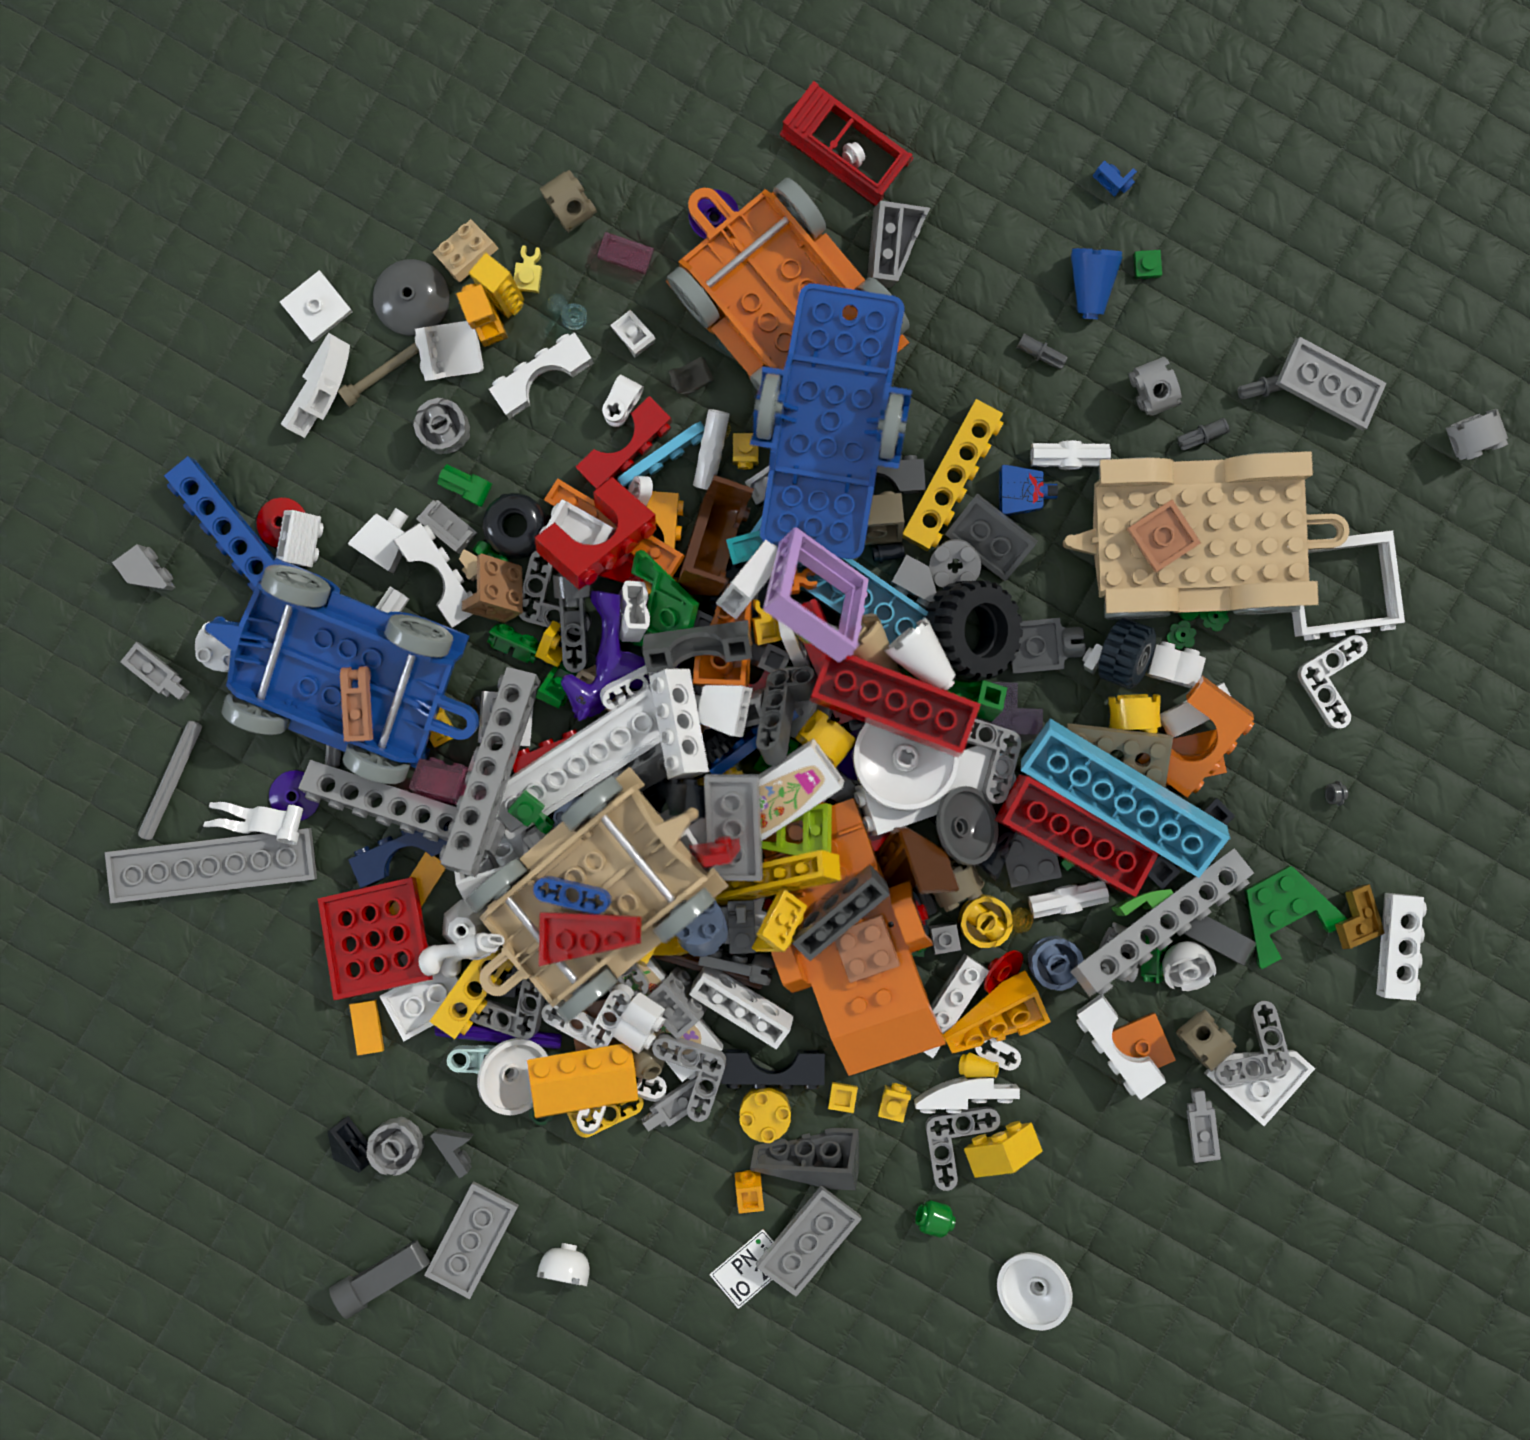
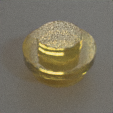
M1019 907L1012 913V930L1022 933L1031 929L1033 915L1026 908Z

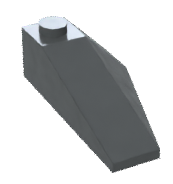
M829 1128L825 1129V1133L810 1136V1133L801 1135L802 1138L787 1141L781 1139L772 1143L754 1146L750 1166L751 1171L819 1187L823 1186L828 1189L856 1191L859 1173V1129Z

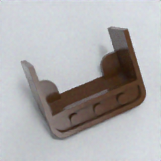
M716 475L713 476L702 500L677 579V583L689 594L718 596L720 592L724 593L729 578L725 577V570L730 557L726 539L736 537L741 521L746 523L751 508L747 507V503L753 494L754 488Z
M895 827L875 853L888 888L910 881L912 891L917 884L920 894L957 892L959 890L950 864V857L946 851L908 827Z

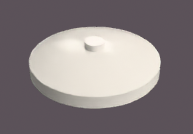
M868 723L861 729L854 745V769L861 786L875 801L896 810H917L933 804L949 790L959 768V758Z

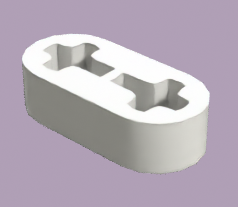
M635 476L628 491L645 506L647 505L652 495V480L647 476Z
M996 1038L989 1039L990 1045L996 1049L995 1052L986 1050L983 1053L981 1046L974 1048L979 1056L993 1062H998L999 1067L1005 1070H1014L1020 1065L1021 1055L1018 1050L1003 1041L997 1042ZM1000 1051L1007 1055L1013 1052L1012 1056L1015 1058V1061H1009L1007 1064H1004L1005 1059L999 1055Z

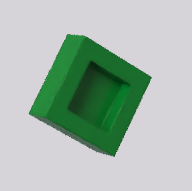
M1161 250L1134 252L1135 279L1160 278L1162 276Z

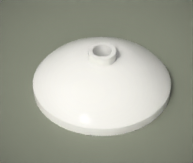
M520 1038L509 1039L495 1046L484 1058L478 1072L477 1085L483 1102L493 1111L503 1115H517L533 1107L527 1060L548 1056L544 1049L531 1040ZM510 1068V1072L505 1075L506 1070Z
M1025 1252L1013 1256L1002 1266L997 1279V1291L1002 1306L1011 1318L1022 1326L1033 1330L1052 1329L1063 1322L1071 1309L1072 1289L1066 1274L1054 1261L1038 1253ZM1038 1282H1041L1044 1288L1040 1287Z

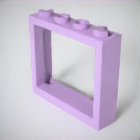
M795 527L779 542L763 610L830 657L841 662L845 657L852 656L853 651L859 645L858 637L862 629L861 620L865 612L864 603L868 595L867 586L869 579ZM797 561L845 594L838 631L789 597Z

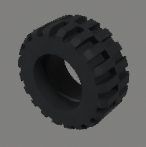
M957 581L944 586L943 591H938L934 595L933 599L935 601L929 603L926 609L928 614L924 618L929 621L955 673L954 678L984 680L992 679L998 674H1002L1007 670V665H1011L1015 660L1016 656L1014 654L1020 650L1021 646L1019 639L1023 637V630H1020L1022 617L1017 613L1019 608L1016 602L1011 601L1012 596L1007 590H1003L1000 585L990 581ZM972 609L976 612L981 626L980 639L973 651L968 647L964 633L965 622Z

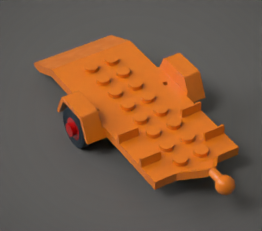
M855 797L832 805L831 853L839 855L841 881L790 892L807 905L803 919L869 864L883 877ZM799 820L786 826L785 840L794 844L803 842V821ZM776 832L762 841L776 842ZM763 849L765 862L792 856ZM910 881L889 888L890 895L857 922L860 923L883 915L899 958L900 966L850 983L835 941L811 961L792 942L785 952H771L781 982L785 988L792 993L809 987L813 988L830 1038L848 1076L946 1044L911 954L912 952L933 946V943L927 936L929 935L926 908L924 904L921 905L917 895L912 891Z

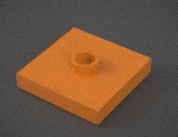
M1154 1012L1112 1031V1039L1115 1046L1122 1053L1130 1057L1141 1058L1149 1056L1157 1068L1176 1061Z

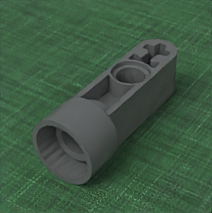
M562 574L553 575L554 598H559L563 665L568 671L576 673L580 672L589 661L586 597L591 596L590 585H586L581 590H578ZM580 606V610H567V607ZM575 627L579 629L581 638L578 640L570 638L568 634L569 628ZM576 646H579L576 650L577 658H582L578 665L575 664V660L570 659L575 654Z
M414 1240L354 1277L349 1275L329 1288L330 1296L338 1312L343 1318L348 1319L367 1308L369 1301L430 1264V1261L418 1240Z

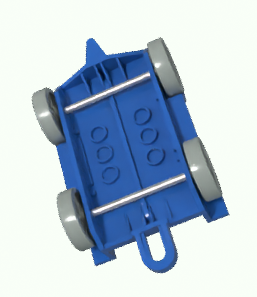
M276 558L273 565L265 568L262 580L258 581L240 623L229 622L223 617L218 616L205 625V630L231 650L226 687L232 693L225 697L221 711L228 722L253 733L276 735L283 733L290 721L289 730L345 752L343 763L351 772L365 779L384 784L403 782L407 777L410 766L421 771L424 769L430 749L426 746L432 731L454 739L464 740L477 730L479 726L477 712L471 706L444 695L454 665L464 654L469 635L417 615L404 612L386 613L339 594V587L328 579ZM360 666H368L371 671L370 697L373 740L344 742L340 670L342 667H351L354 670ZM358 680L352 681V688H358ZM443 708L464 717L467 721V727L465 729H458L436 720L439 709Z

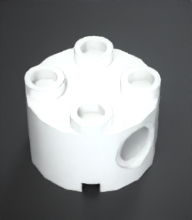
M205 623L195 639L196 658L205 667L214 671L228 672L231 650L205 630V625L207 624Z

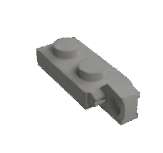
M136 642L121 660L124 666L159 694H163L166 697L172 694L179 700H185L190 693L184 686L179 684L182 680L178 676L179 674L139 642Z
M697 1076L692 1080L689 1079L649 1108L651 1112L642 1118V1123L648 1132L659 1124L662 1127L666 1125L669 1127L687 1115L688 1103ZM700 1082V1088L704 1091H708L706 1087L703 1085V1083ZM700 1098L697 1107L702 1105L705 1099Z
M1202 1088L1191 1089L1192 1103L1187 1104V1117L1193 1161L1198 1163L1221 1160L1215 1109L1212 1107L1211 1101H1206L1205 1091Z

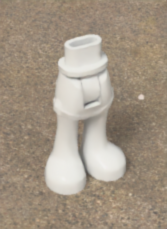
M478 933L468 935L465 938H459L455 944L427 947L419 956V967L427 976L435 975L441 969L445 977H455L461 972L462 959L480 960L488 957L493 952H496L499 946L504 944V937L498 934Z

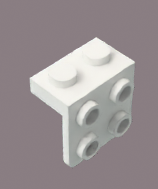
M467 321L415 329V343L419 349L421 358L420 369L425 381L483 371L484 366L478 334L475 329L472 330Z

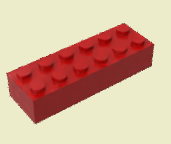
M827 654L810 698V702L957 758L963 754L981 705L853 655L847 656L841 662H838Z
M1018 775L994 819L996 822L1124 894L1133 897L1137 896L1159 855L1066 797L1025 775Z

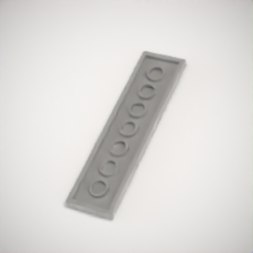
M298 829L299 838L297 845L281 843L276 840L277 836L263 833L105 852L110 903L317 879L312 829Z

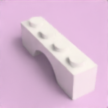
M575 332L571 335L565 334L556 341L557 344L549 350L548 348L540 350L535 354V359L529 363L523 362L513 369L514 373L508 377H499L492 383L493 387L489 390L509 419L530 406V387L533 381L542 373L557 370L574 377L594 364Z
M419 523L393 539L407 562L424 561L431 564L440 573L443 581V592L436 606L449 626L454 627L473 615L462 611V601L472 596L473 593L471 591L466 593L461 585L464 582L462 576L457 569L452 571L447 564L450 560L447 553L442 547L437 549L432 540L436 537L429 526L423 527Z
M1098 995L1077 1010L1079 1018L1076 1022L1084 1033L1089 1031L1094 1037L1092 1043L1100 1054L1105 1052L1109 1057L1108 1065L1116 1075L1120 1073L1126 1080L1123 1085L1131 1096L1136 1094L1142 1100L1166 1083L1165 1077L1149 1056L1141 1058L1130 1057L1122 1053L1115 1046L1112 1039V1031L1118 1020V1014L1104 995Z

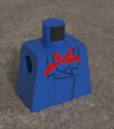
M1002 465L999 468V511L1004 515L1012 516L1040 511L1043 508V499H1057L1058 484H1043L1042 471Z

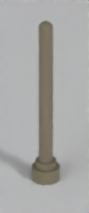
M416 343L407 347L355 385L350 384L347 386L345 384L338 389L339 394L349 407L358 402L357 399L360 397V393L419 353Z

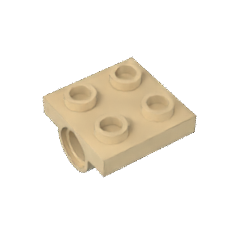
M470 219L466 224L460 226L451 237L443 241L432 253L458 282H461L469 275L470 270L485 252L491 256L499 248Z

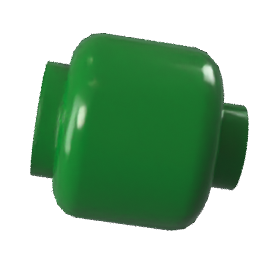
M928 1200L918 1207L915 1223L922 1233L943 1238L949 1231L954 1229L956 1219L949 1205Z

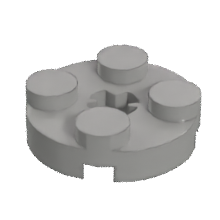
M947 540L938 546L931 556L929 565L931 575L936 585L942 588L957 581H976L981 571L980 555L971 544L964 540ZM955 558L959 559L958 563L962 562L963 568H959L958 572H953L952 568L949 569L948 563H952Z

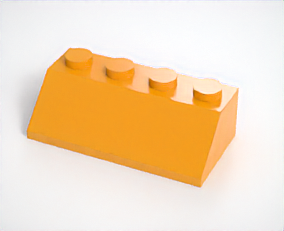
M625 1044L527 1060L535 1118L639 1100L632 1049Z

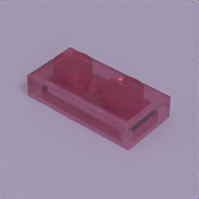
M605 232L597 257L598 259L646 275L654 248Z

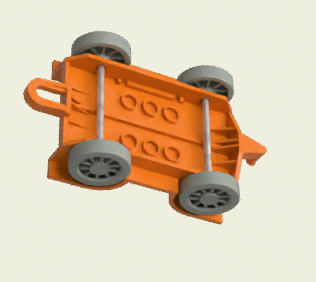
M784 178L774 187L772 193L765 189L738 212H734L713 189L700 188L694 191L688 202L689 213L707 235V238L678 261L679 267L667 276L666 281L693 317L711 334L716 335L747 372L757 392L762 382V367L784 370L789 353L799 293L805 285L821 284L891 295L876 279L868 277L865 280L826 233L822 235L826 230L823 216L807 193L790 178ZM709 199L726 220L717 228H714L698 209L700 200ZM852 305L846 306L842 312L843 317L846 320L855 319L858 315L857 308ZM905 313L903 315L897 353L909 344V341L903 335L910 327Z

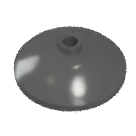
M407 259L390 265L381 273L374 286L373 304L379 319L390 330L404 336H416L415 329L436 326L443 321L449 309L450 293L444 277L435 267L421 260ZM406 290H412L410 297H404Z
M970 786L954 788L942 798L937 811V832L942 846L951 858L965 865H975L987 860L993 853L998 840L999 829L998 822L994 820L996 818L995 810L981 791Z

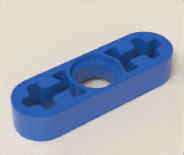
M544 876L533 887L535 897L542 902L592 914H601L611 905V896L607 890L566 879ZM549 883L550 889L557 890L560 888V885L562 888L559 893L552 891L546 895L545 890L541 889V886ZM568 888H574L578 891L579 899L577 902H571L567 899L566 890ZM597 895H600V900L604 901L599 907H596V902L592 900H587L585 905L583 904L585 897L594 898Z

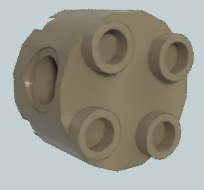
M570 170L562 172L539 188L567 233L597 213L593 203L584 194L582 185Z
M955 860L950 861L959 890L957 892L933 893L940 908L943 907L948 912L958 907V902L966 898L970 901L982 895L981 889L985 883L977 872L975 865H965Z
M1204 1009L1201 1012H1197L1175 1033L1182 1042L1185 1041L1186 1047L1212 1072L1235 1051L1234 1049L1237 1046L1232 1041V1037L1223 1028L1219 1029L1214 1023L1213 1017Z

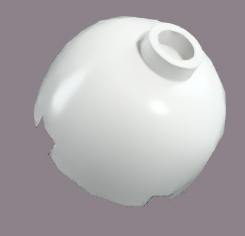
M1185 941L1173 945L1166 951L1162 961L1165 982L1173 989H1175L1174 986L1181 987L1182 991L1197 990L1209 984V978L1213 974L1214 976L1216 975V966L1211 953L1202 944L1197 942Z
M562 1243L561 1248H552L542 1257L537 1277L587 1286L590 1267L585 1255L576 1251V1245Z

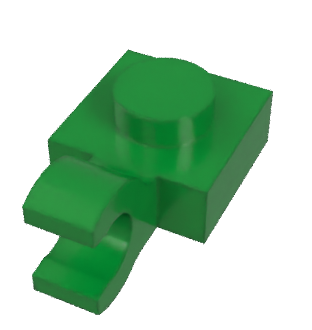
M525 789L507 810L508 813L526 827L533 822L537 829L545 835L552 829L554 824L550 817L541 812L545 805Z

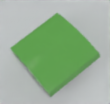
M1171 889L1143 892L1137 894L1136 897L1131 896L1119 902L1112 909L1117 916H1126L1140 905L1144 909H1154L1174 893Z

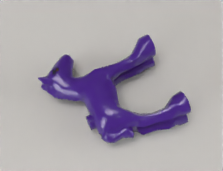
M591 591V602L602 620V638L596 657V676L591 684H587L572 674L564 675L560 681L573 707L574 718H578L579 721L586 719L587 716L592 717L600 714L606 708L600 699V692L603 687L646 665L644 657L621 651L619 640L621 595ZM679 663V664L675 667V669H678L679 666L681 665V663ZM647 674L643 675L648 684H650L649 676ZM634 679L631 681L629 688L639 690L643 685V681L641 679ZM614 692L609 693L611 701L615 697Z

